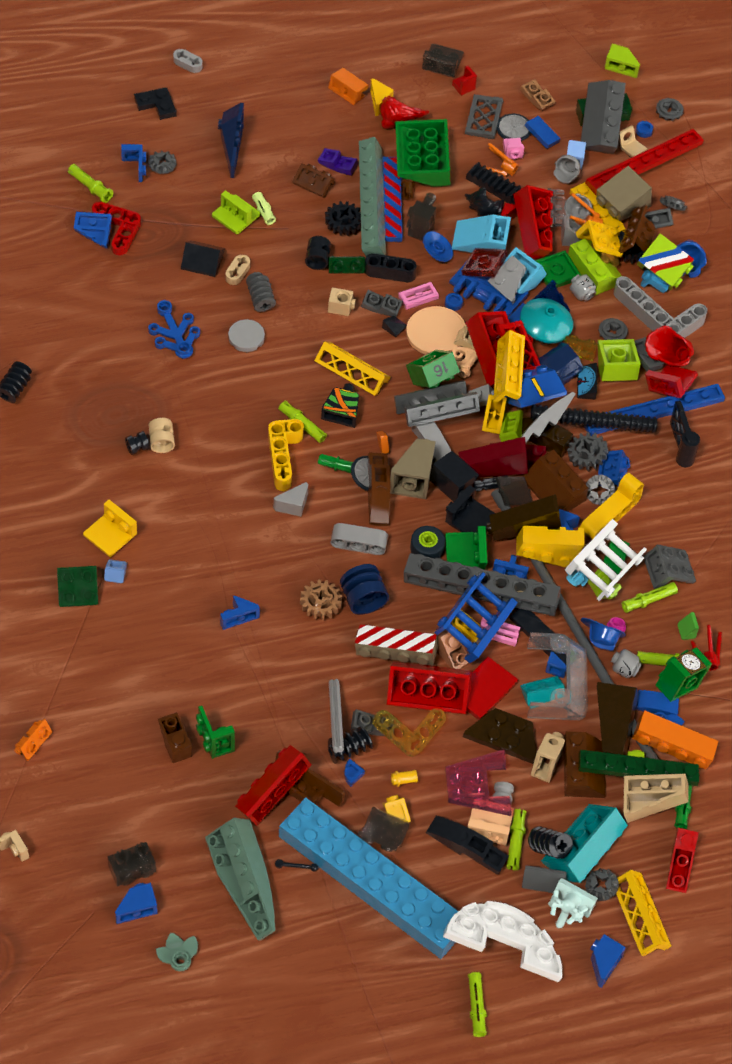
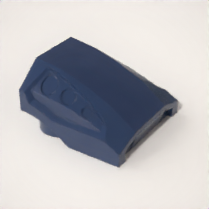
M560 342L557 347L538 358L541 365H546L548 368L556 371L563 385L567 384L583 370L579 356L567 343Z

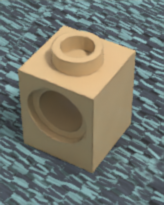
M332 287L328 302V313L349 316L351 309L354 310L356 299H353V291Z

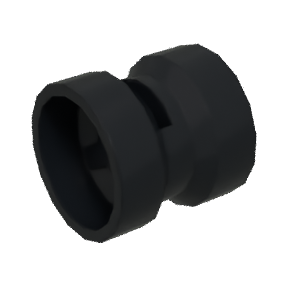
M144 431L137 433L136 436L130 435L125 437V443L131 455L136 454L140 449L147 450L150 448Z

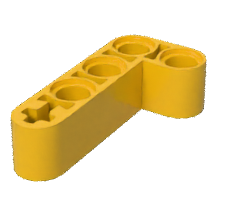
M298 419L273 421L268 427V442L274 485L277 490L283 492L288 491L292 484L288 444L300 443L303 440L304 424Z
M631 473L625 474L619 482L617 491L581 523L579 528H584V534L593 540L612 519L618 522L639 502L644 484Z

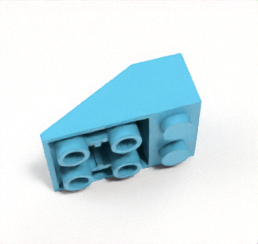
M488 215L457 221L452 250L504 258L511 217Z

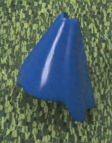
M691 239L678 244L677 246L694 259L692 263L694 267L688 273L689 277H697L701 273V268L707 263L704 249Z

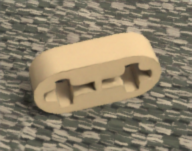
M238 255L226 270V282L228 284L237 285L242 281L250 269V259L248 256Z

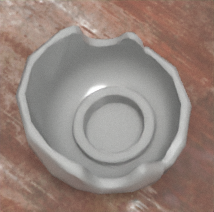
M562 155L555 162L554 176L562 183L572 182L580 173L579 161L571 155Z
M575 194L593 209L592 203L587 197ZM572 196L566 200L564 210L567 216L570 217L572 215L586 220L591 215Z

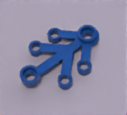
M162 300L157 304V311L165 318L169 329L160 327L157 323H151L148 327L149 334L153 336L161 334L174 339L176 343L167 341L164 337H157L155 339V347L157 349H171L175 351L179 358H189L193 354L192 343L195 339L199 338L200 329L197 326L191 327L185 341L182 336L188 325L194 322V316L191 313H185L182 322L177 328L171 315L172 304L167 300Z

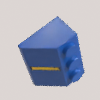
M540 365L534 370H523L521 397L518 400L508 396L505 397H507L506 403L523 408L567 395V390L554 369L548 368L546 365Z

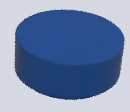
M641 121L637 124L636 134L638 136L648 138L652 135L653 125L650 122Z
M450 293L446 296V308L453 311L462 308L463 298L461 295Z

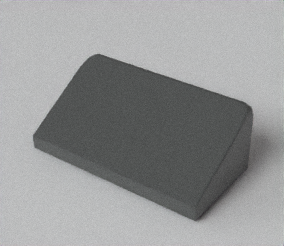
M670 208L650 211L645 214V217L654 224L655 228L674 225Z
M526 865L522 888L553 893L561 878L566 879L567 872Z

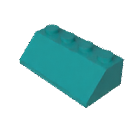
M589 804L565 832L571 837L573 842L572 850L567 857L557 859L545 855L541 862L550 869L566 871V881L581 883L591 869L598 864L605 852L611 848L615 840L622 835L628 825L616 807Z

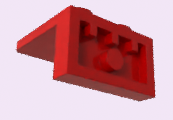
M666 365L661 372L648 370L645 374L649 391L681 398L698 376L697 371Z

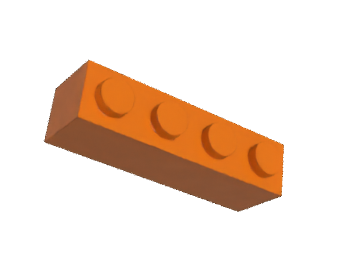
M645 710L637 721L632 739L640 744L648 745L659 752L670 754L678 760L699 764V768L707 769L712 763L718 741Z

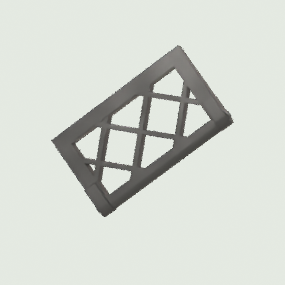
M474 94L465 135L494 139L503 98ZM478 101L484 103L480 106H477ZM491 104H496L497 108L494 109ZM488 107L491 111L484 114L481 109ZM475 112H478L481 116L474 119ZM494 114V121L491 122L488 117ZM485 119L488 124L481 127L478 122ZM472 124H475L478 129H471ZM492 127L491 132L485 131V129Z

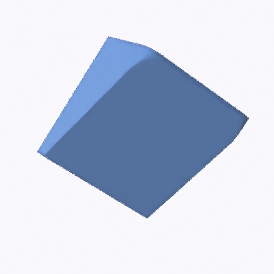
M109 559L105 567L104 580L123 583L127 562Z

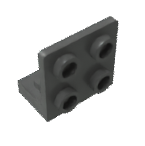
M657 544L644 556L654 589L665 586L671 580L692 584L696 582L694 571L685 550Z

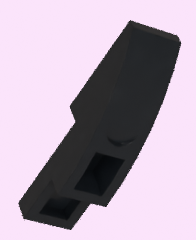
M437 815L426 831V834L459 855L464 853L497 875L509 857L494 847V842L483 835Z

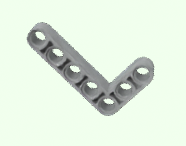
M621 276L616 280L614 296L652 331L666 325L686 338L704 325L708 311L705 305L700 303L694 304L673 318L631 279Z

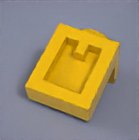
M398 795L386 798L387 802L382 803L383 807H385L390 827L411 822L403 797L398 798Z

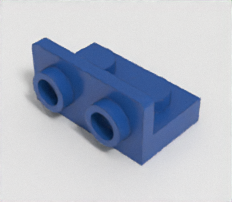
M623 450L609 451L607 460H602L603 465H599L598 475L609 477L614 485L617 486L630 467L629 457H626Z

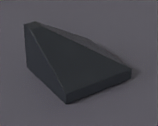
M391 316L383 320L382 328L394 337H397L407 328V324L395 316Z

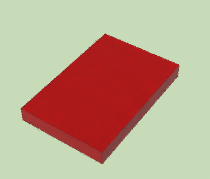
M487 657L471 674L467 712L480 720L518 683L519 679L490 657Z

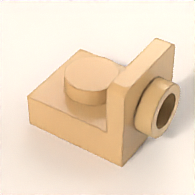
M16 830L1 835V851L10 847L15 857L19 856L22 862L29 858L28 849Z

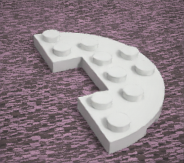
M486 901V903L476 904V902L468 904L454 914L444 930V938L480 952L485 948L487 937L522 950L520 968L556 982L562 979L561 959L559 955H556L553 948L554 942L545 930L541 931L533 923L535 920L513 906L493 901Z

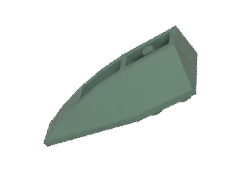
M232 818L207 835L205 839L218 876L257 940H262L275 931L274 907L269 878L250 819Z

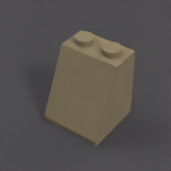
M627 166L597 189L596 200L600 206H604L612 217L622 221L631 217L632 211L638 206L642 207L646 204L648 206L647 209L651 207L652 188L635 171Z
M417 438L391 470L390 494L420 499L427 498L436 441Z

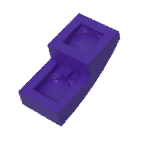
M324 148L318 163L331 170L352 176L358 165L357 158L341 156V152L338 150Z

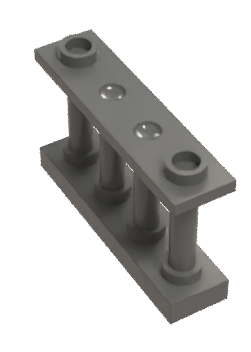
M465 381L394 396L396 413H405L408 427L480 411L478 393H467Z

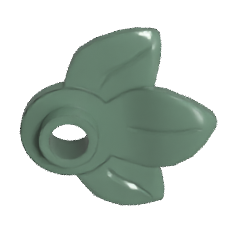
M170 933L166 940V947L156 949L158 959L163 963L170 964L176 971H185L191 965V958L198 951V942L195 936L183 941L176 934ZM181 959L184 960V963L178 964L177 961Z

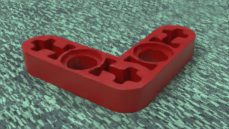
M104 202L94 203L92 205V213L111 215L118 213L121 215L119 218L112 217L111 224L120 227L111 245L114 254H126L141 225L139 213ZM124 231H129L131 234L128 236H124L121 233Z

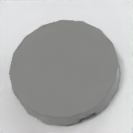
M239 320L229 329V343L238 351H255L264 343V329L254 320Z

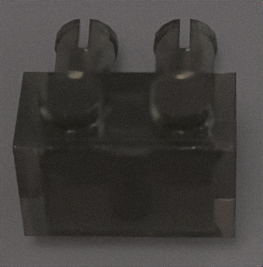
M427 193L423 202L416 201L414 206L409 208L407 214L409 220L406 225L408 236L423 241V237L427 232L434 231L436 207L432 205L436 201V196L433 193Z
M140 842V844H136L134 847L120 850L121 852L117 851L115 854L107 856L108 867L117 887L129 885L138 878H147L156 872V862L147 842Z

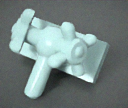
M561 878L548 903L551 907V915H555L556 907L562 910L556 922V927L562 928L565 922L569 925L574 921L581 923L583 916L588 918L591 915L598 898Z

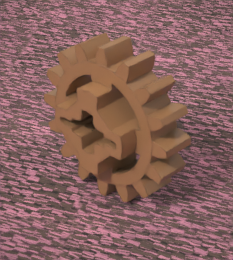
M318 579L317 584L311 581L310 587L304 586V591H301L300 605H302V611L307 610V616L313 614L315 620L318 616H321V619L324 620L325 616L332 618V613L338 614V609L342 605V595H340L339 588L335 589L334 583L328 585V580L321 583V580Z

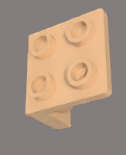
M474 800L468 828L496 844L506 846L514 808Z

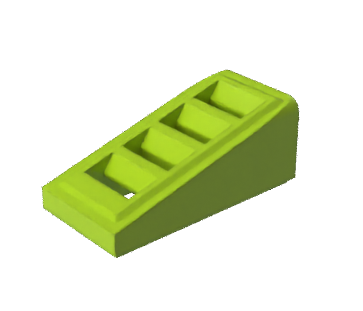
M522 410L504 413L499 435L501 442L522 436Z

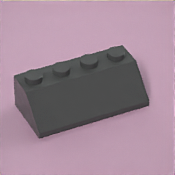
M612 80L588 83L580 142H586V150L613 154L617 149L626 83Z

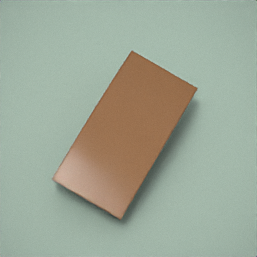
M535 79L522 85L520 88L526 98L540 110L555 104V100L548 90H543Z

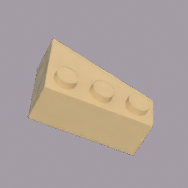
M686 774L624 776V816L627 823L688 802Z

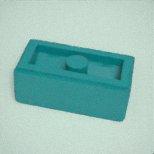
M558 676L520 685L528 706L565 697L564 684Z

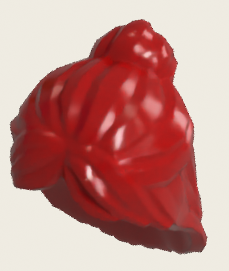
M389 95L384 97L381 103L380 114L383 118L381 125L384 129H391L395 126V121H410L429 114V110L409 107Z
M661 326L646 336L645 350L652 359L675 367H684L689 364L690 358L694 354L693 345L689 340L676 333L670 326Z

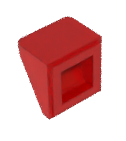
M505 203L501 216L511 217L512 221L517 215L516 206Z

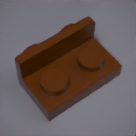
M301 163L292 180L293 184L323 198L330 184L334 185L335 183L330 173L324 170L320 172L309 163L307 165Z

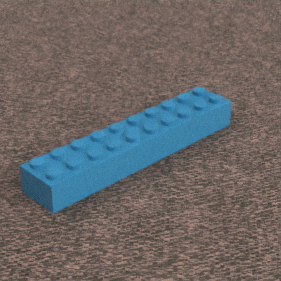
M305 798L279 826V837L317 864L319 868L438 958L442 959L456 943L444 938L443 934L451 918L459 911L309 799Z

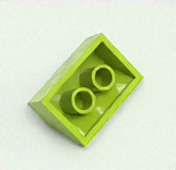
M583 239L571 244L568 253L581 275H588L596 284L595 296L615 288L616 280L622 275L610 262L606 264L600 258L602 254L591 246L592 241Z

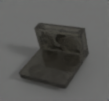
M431 44L429 51L425 50L422 69L455 77L464 52Z
M372 807L366 824L359 830L358 835L362 836L361 839L370 844L376 842L381 845L382 849L392 852V850L396 851L402 846L411 822Z

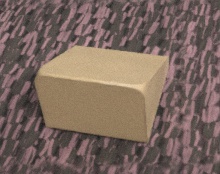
M465 325L459 330L454 344L474 349L470 334Z

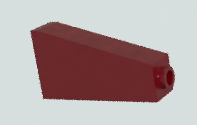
M525 437L458 452V456L480 474L478 477L528 474Z

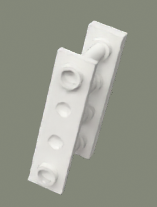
M613 519L565 569L569 575L575 570L581 571L603 591L597 597L598 601L604 596L608 598L614 592L613 586L634 564L638 566L643 561L644 557L642 555L647 550L644 547L637 554L616 536L614 528L618 523ZM604 540H611L632 559L629 564L625 563L605 545L606 542ZM594 550L602 551L622 571L617 575L595 555L596 552ZM584 560L591 561L613 581L607 585L585 565Z

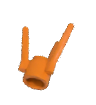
M488 143L489 149L504 160L501 164L503 170L491 168L492 172H497L504 177H507L508 174L513 176L519 164L508 158L494 145Z
M574 193L571 194L576 201L593 215H589L586 220L571 215L570 219L575 220L581 226L588 220L603 223V219L599 218V213L595 212Z

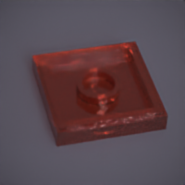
M475 248L461 270L462 275L495 277L508 256L507 250Z

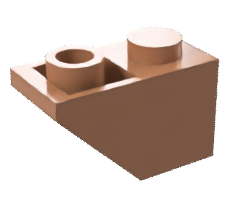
M446 630L437 635V652L450 668L460 669L469 663L464 659L467 655L464 645Z

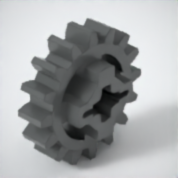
M587 432L586 436L580 434V438H573L574 443H569V448L567 449L569 461H572L574 467L579 465L580 470L583 467L589 470L591 466L596 469L597 464L602 466V460H607V454H609L607 442L603 441L602 436L597 438V433H594L593 436H590L589 432Z

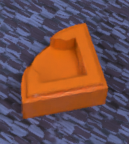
M383 431L376 432L381 453H389L388 436Z

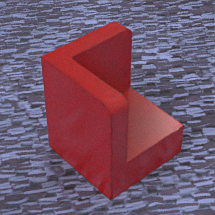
M467 65L464 68V75L452 80V86L461 96L469 93L476 88L477 75Z

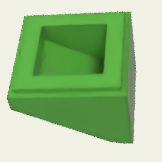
M691 612L679 621L677 625L682 640L695 639L699 630L695 613Z

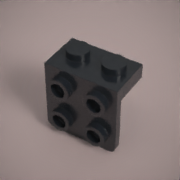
M471 485L465 490L462 489L457 499L448 504L445 510L447 512L445 522L460 532H476L478 526H486L487 531V523H490L489 515L495 513L474 500L476 489Z

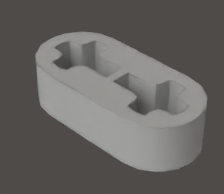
M184 49L174 51L173 62L176 65L192 73H198L202 70V59L199 56Z

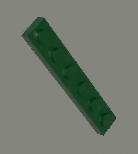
M580 750L578 753V769L580 772L620 777L686 774L688 785L697 786L699 784V764Z

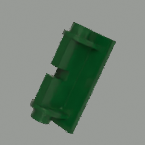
M329 257V273H365V257Z

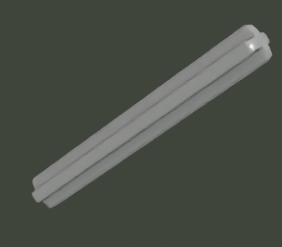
M331 679L329 681L332 747L333 751L338 753L344 750L340 684L338 679Z

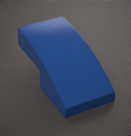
M638 690L637 710L643 712L645 710L652 714L662 712L665 715H678L679 698L670 702L661 692Z

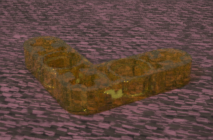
M435 708L425 716L412 732L386 710L379 711L373 717L375 728L406 755L411 757L418 755L446 721L444 711ZM438 715V721L431 725L430 722L434 719V716ZM385 717L384 723H380L381 718ZM392 723L393 726L388 730L387 728ZM396 728L400 729L403 734L402 738L395 737L393 730ZM426 728L429 731V737H423L420 734V729ZM416 740L420 741L414 750L410 749L411 744Z

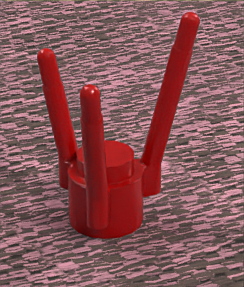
M707 625L709 651L704 652L703 655L712 663L708 671H714L720 666L722 632H718L715 654L713 652L711 625ZM691 640V645H692V648L694 649V648H696L697 646H696L695 642H694L693 640Z

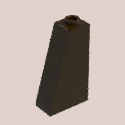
M551 495L489 515L490 523H487L488 534L493 535L494 541L517 537L523 526H548V529L560 530L561 521L557 496Z
M597 682L602 750L604 753L626 755L639 697L637 688Z

